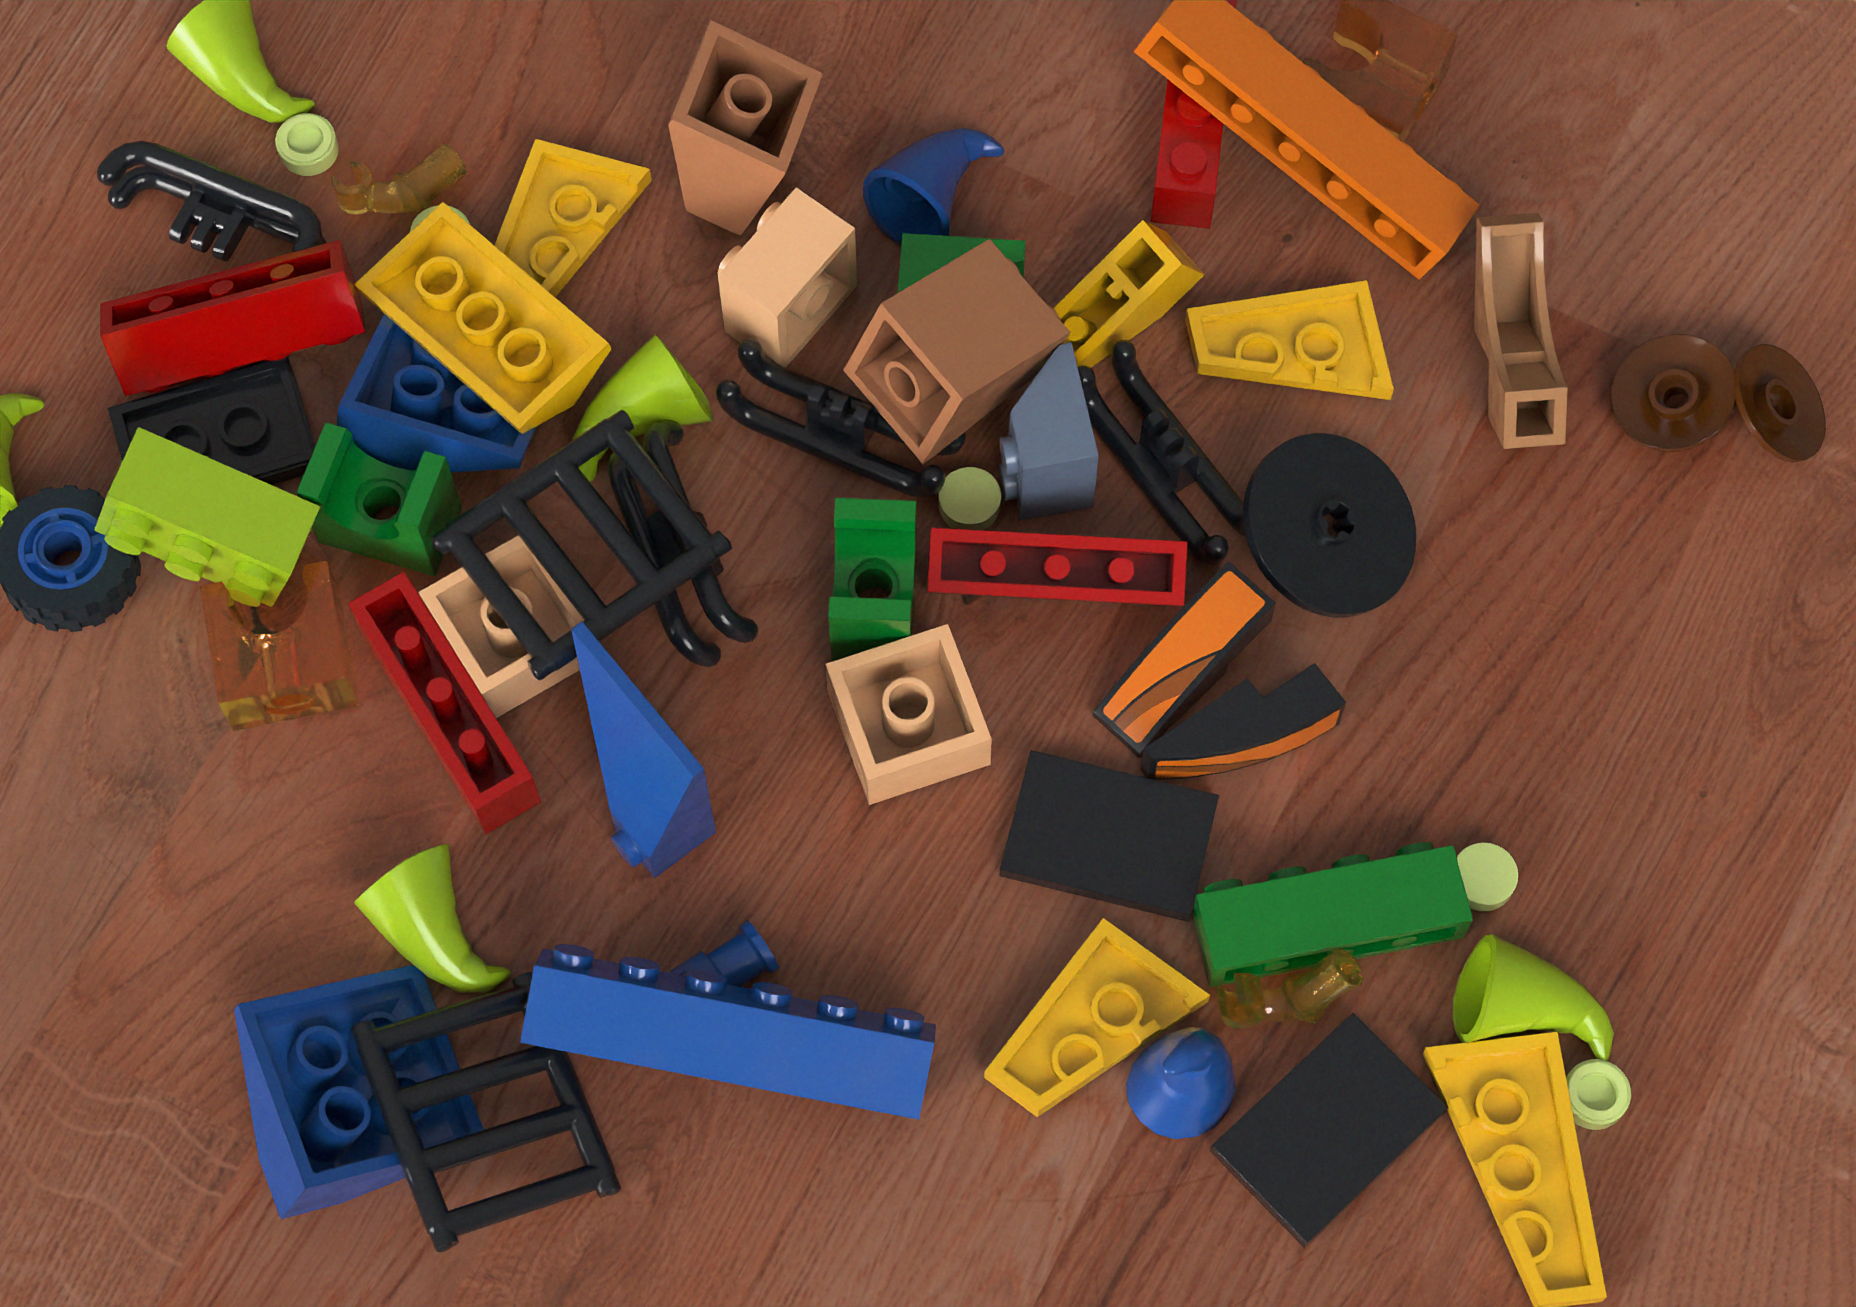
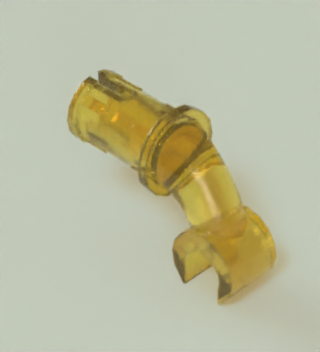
M441 144L426 159L407 173L398 172L395 174L393 181L390 182L374 181L372 172L367 165L350 161L356 184L346 186L341 184L333 175L331 177L338 204L343 211L349 214L357 215L369 210L389 214L416 211L420 214L429 208V203L437 195L459 179H462L467 174V171L459 155L447 144Z
M1338 948L1330 952L1328 956L1307 972L1287 977L1282 987L1277 989L1262 990L1260 980L1255 975L1250 973H1234L1237 993L1227 992L1216 986L1222 1021L1228 1027L1235 1029L1253 1027L1261 1021L1286 1022L1303 1020L1315 1023L1322 1019L1325 1009L1331 1003L1361 985L1363 976L1358 974L1362 970L1350 953Z

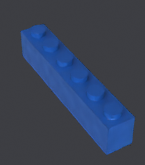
M571 944L555 945L554 950L543 949L534 964L520 1043L918 1120L920 1118L935 1043L936 1024L924 1022L925 1017L918 1012L903 1008H887L884 1014L859 1010L857 1002L835 995H822L819 997L818 1002L792 997L791 989L774 983H754L752 989L726 984V978L723 975L707 970H689L686 976L659 971L660 965L658 963L639 957H623L620 959V963L593 958L594 952L592 950Z

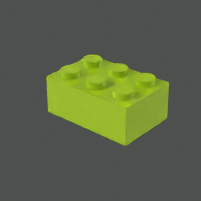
M138 427L106 496L94 531L105 535V542L121 552L130 555H140L141 551L166 561L164 564L166 569L181 578L200 581L201 577L222 585L225 587V594L237 602L253 607H258L261 603L272 607L292 574L320 506Z

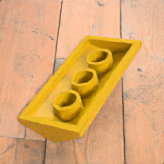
M444 202L436 207L354 284L362 295L521 434L574 406L611 350L609 343Z

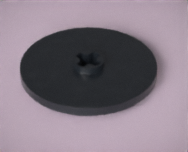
M1326 433L1305 434L1285 441L1270 451L1257 465L1250 477L1243 505V521L1247 542L1252 556L1263 575L1289 601L1302 609L1318 615L1347 618L1367 613L1391 599L1402 587L1410 573L1416 552L1415 519L1410 502L1401 483L1390 468L1369 449L1355 441L1338 435ZM1327 514L1334 518L1332 528L1337 532L1334 536L1327 532L1329 522L1324 518Z

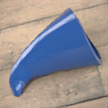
M966 128L936 132L920 139L869 172L863 181V198L868 213L878 228L900 245L902 244V233L949 236L951 211L956 187L969 167V163L980 157L1002 156L1004 148L999 142L984 132Z
M1186 1027L1169 1033L1146 1047L1133 1063L1126 1083L1128 1103L1139 1121L1155 1134L1172 1139L1197 1137L1214 1129L1229 1112L1236 1091L1233 1063L1221 1038L1205 1028Z

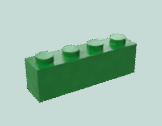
M1419 842L1398 849L1394 857L1370 861L1369 855L1357 854L1333 862L1331 864L1332 869L1307 873L1305 867H1289L1271 873L1268 876V881L1243 885L1240 879H1226L1206 886L1204 893L1196 894L1192 917L1209 988L1463 939L1473 921L1454 846L1434 849L1431 842Z

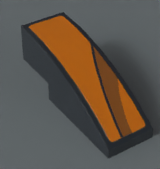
M1228 561L1140 654L1093 711V717L1140 758L1143 755V749L1160 738L1226 673L1228 663L1272 621L1276 602Z
M1315 663L1264 698L1247 678L1143 749L1140 770L1146 778L1186 779L1226 773L1266 762L1304 746L1338 726L1346 701Z

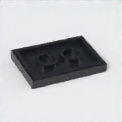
M288 356L277 361L271 360L256 363L222 375L209 377L108 408L122 461L137 428L140 427L273 485L303 476L316 446Z
M1030 750L999 876L1189 922L1219 795Z
M1352 1013L1211 1146L1210 1152L1305 1248L1446 1113L1448 1107Z

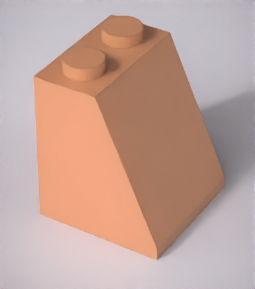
M710 20L668 124L685 210L739 236L743 234L787 172L823 73Z
M988 239L883 301L846 364L844 372L923 464L1034 378L1058 345L1065 342L1070 331L1061 322L1056 311L1046 304L1021 276L1017 266L1010 259L1006 258L996 245Z

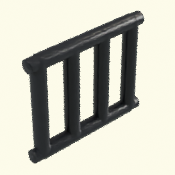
M622 409L611 417L602 420L431 536L433 546L444 556L449 552L453 554L532 657L527 661L531 673L540 681L577 657L572 631H568L552 642L473 538L505 517L584 619L583 623L599 642L714 564L721 556L732 549L731 542L720 531L711 534L631 434L630 431L634 429V425L628 413ZM608 447L612 449L690 547V549L658 569L578 468ZM558 482L637 583L636 586L608 605H605L526 504V502Z
M525 972L512 980V987L380 1027H376L373 1020L358 1022L351 1027L357 1052L426 1231L430 1235L434 1248L438 1253L445 1252L459 1243L458 1236L596 1191L598 1197L602 1198L615 1195L621 1190L614 1165L566 1051L533 1046L400 1087L387 1052L521 1011L525 1017L533 972ZM546 1070L559 1101V1106L424 1149L411 1115L412 1112ZM569 1130L571 1131L584 1166L448 1210L435 1177L436 1173Z

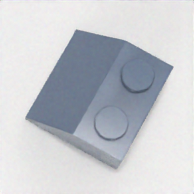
M1072 342L1058 345L1011 410L1009 436L999 439L1003 462L998 464L1002 493L1005 501L1016 500L1020 521L1091 508L1094 504L1099 455Z

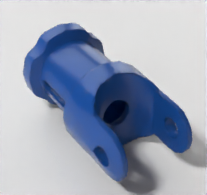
M746 920L739 925L740 933L708 954L702 951L696 953L669 973L684 975L689 970H707L723 975L726 978V984L741 987L764 971L772 975L780 967L761 935L752 923Z

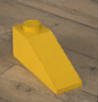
M1142 220L1053 308L1061 322L1070 331L1064 343L1072 342L1077 367L1086 365L1092 368L1111 354L1112 347L1117 341L1131 340L1156 322L1205 275L1166 231Z

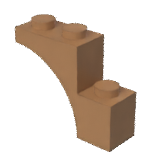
M1539 213L1477 217L1474 332L1489 359L1488 419L1503 449L1565 444L1568 387L1559 367L1550 327L1544 272V221Z

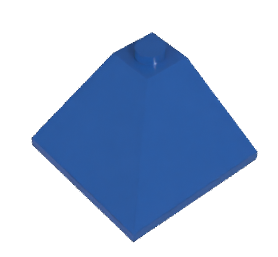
M383 314L338 406L337 426L347 428L353 434L352 440L356 446L378 461L397 468L416 470L424 451L445 456L451 473L519 469L538 427L536 426L521 434L385 314Z
M581 621L571 631L608 804L616 833L610 839L624 860L632 868L642 863L655 879L716 833L705 770Z
M414 965L240 1003L235 1007L234 1013L258 1158L280 1219L338 1205L406 1178L357 1052L351 1027L358 1022L373 1020L375 1026L380 1027L436 1010L437 1007L425 976ZM447 1034L387 1052L400 1087L460 1069ZM470 1094L411 1113L424 1149L484 1130Z

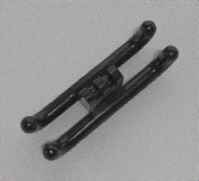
M147 141L125 143L112 150L97 169L98 180L104 185L112 186L108 193V202L115 209L127 208L133 198L139 192L146 189H157L185 200L172 223L169 238L177 243L184 244L197 226L191 239V248L206 253L218 234L219 236L213 246L212 254L213 257L224 262L231 258L249 226L294 244L292 252L327 243L322 236L320 220L314 211L301 201L157 143ZM145 165V166L135 167V168H133L132 170L126 172L128 169L132 168L133 166Z
M746 339L739 344L737 350L738 358L744 369L762 384L805 402L808 423L805 426L754 404L741 393L740 387L736 382L727 379L721 381L717 386L716 396L721 408L735 421L755 432L901 493L916 497H930L940 492L945 483V474L939 466L929 465L922 472H917L865 451L874 431L905 444L872 403L775 363L763 353L761 345L755 339ZM965 432L936 455L948 456L959 452L965 443Z
M1129 340L1117 341L1111 350L1112 366L1122 388L1145 417L1142 422L1140 442L1136 443L1104 402L1098 391L1093 369L1089 366L1081 365L1078 366V371L1091 425L1181 541L1188 542L1187 549L1193 556L1205 564H1220L1229 551L1227 540L1220 535L1209 536L1176 493L1191 483L1196 482L1229 525L1239 534L1246 537L1243 521L1244 502L1147 381L1138 365L1134 344Z
M657 421L645 432L643 448L690 506L669 450V446H676L683 440V428L673 421ZM613 453L609 459L607 472L626 528L658 569L690 549V547L660 510L648 516L635 478L616 454ZM694 511L695 514L699 517V519L703 522V524L707 527V523L703 513ZM719 558L714 564L691 579L697 597L707 618L716 629L727 638L737 642H751L757 637L758 626L752 619L736 613L727 602L717 578L724 570ZM674 590L655 603L662 626L677 651L690 662L704 667L717 665L721 659L720 648L712 642L701 639L694 632L686 618L677 591Z

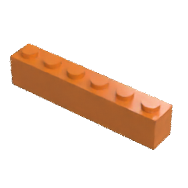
M1173 0L1134 50L1138 56L1418 280L1448 253L1480 207V204L1467 195L1457 183L1447 179L1417 155L1412 147L1397 139L1371 118L1361 106L1351 102L1321 78L1315 69L1301 62L1275 41L1265 29L1255 25L1225 0Z

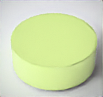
M302 113L292 116L280 126L276 134L275 143L281 162L294 174L301 176L320 174L330 168L338 156L339 144L334 128L327 119L320 115Z
M964 467L947 475L945 483L939 492V511L943 520L953 529L984 530L991 526L999 515L1001 490L998 482L990 473L976 467Z
M1476 843L1463 849L1457 856V861L1470 909L1492 911L1500 908L1510 899L1518 882V869L1513 857L1505 849L1492 843Z
M1600 1059L1586 1060L1577 1064L1567 1075L1566 1080L1574 1123L1591 1130L1605 1129L1614 1125L1628 1109L1631 1100L1630 1084L1625 1074L1616 1065Z

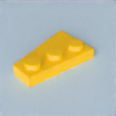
M535 139L494 246L556 297L652 181L650 169Z
M1367 280L1187 308L1185 322L1197 374L1391 400L1394 388Z
M1103 918L984 1071V1078L1033 1115L1039 1117L1208 1003L1210 994Z

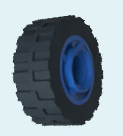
M64 485V488L53 489L51 486L40 489L41 492L32 497L27 495L18 501L19 505L13 511L9 510L2 519L4 523L0 529V584L10 604L16 611L20 610L24 618L32 624L36 625V623L44 625L47 630L57 632L59 629H69L70 632L83 631V627L90 625L96 627L105 623V619L113 613L117 615L124 608L123 603L129 596H133L137 588L135 581L137 576L141 574V563L138 555L126 554L111 547L105 542V535L94 531L105 499L96 490L90 488L87 490L78 489L76 485ZM77 551L81 553L80 557L70 565L57 566L53 564L56 558L65 552Z

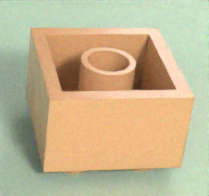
M797 187L782 204L774 202L760 218L757 232L744 247L737 245L732 248L719 266L718 282L725 332L740 343L746 339H755L759 342L763 353L769 359L786 368L858 286L855 228Z
M519 535L485 554L552 642L570 631L581 621H584ZM463 567L418 592L496 718L580 670L576 657L541 681L537 680L531 673L527 663L532 657Z
M948 624L825 664L827 691L869 805L991 765L992 738Z

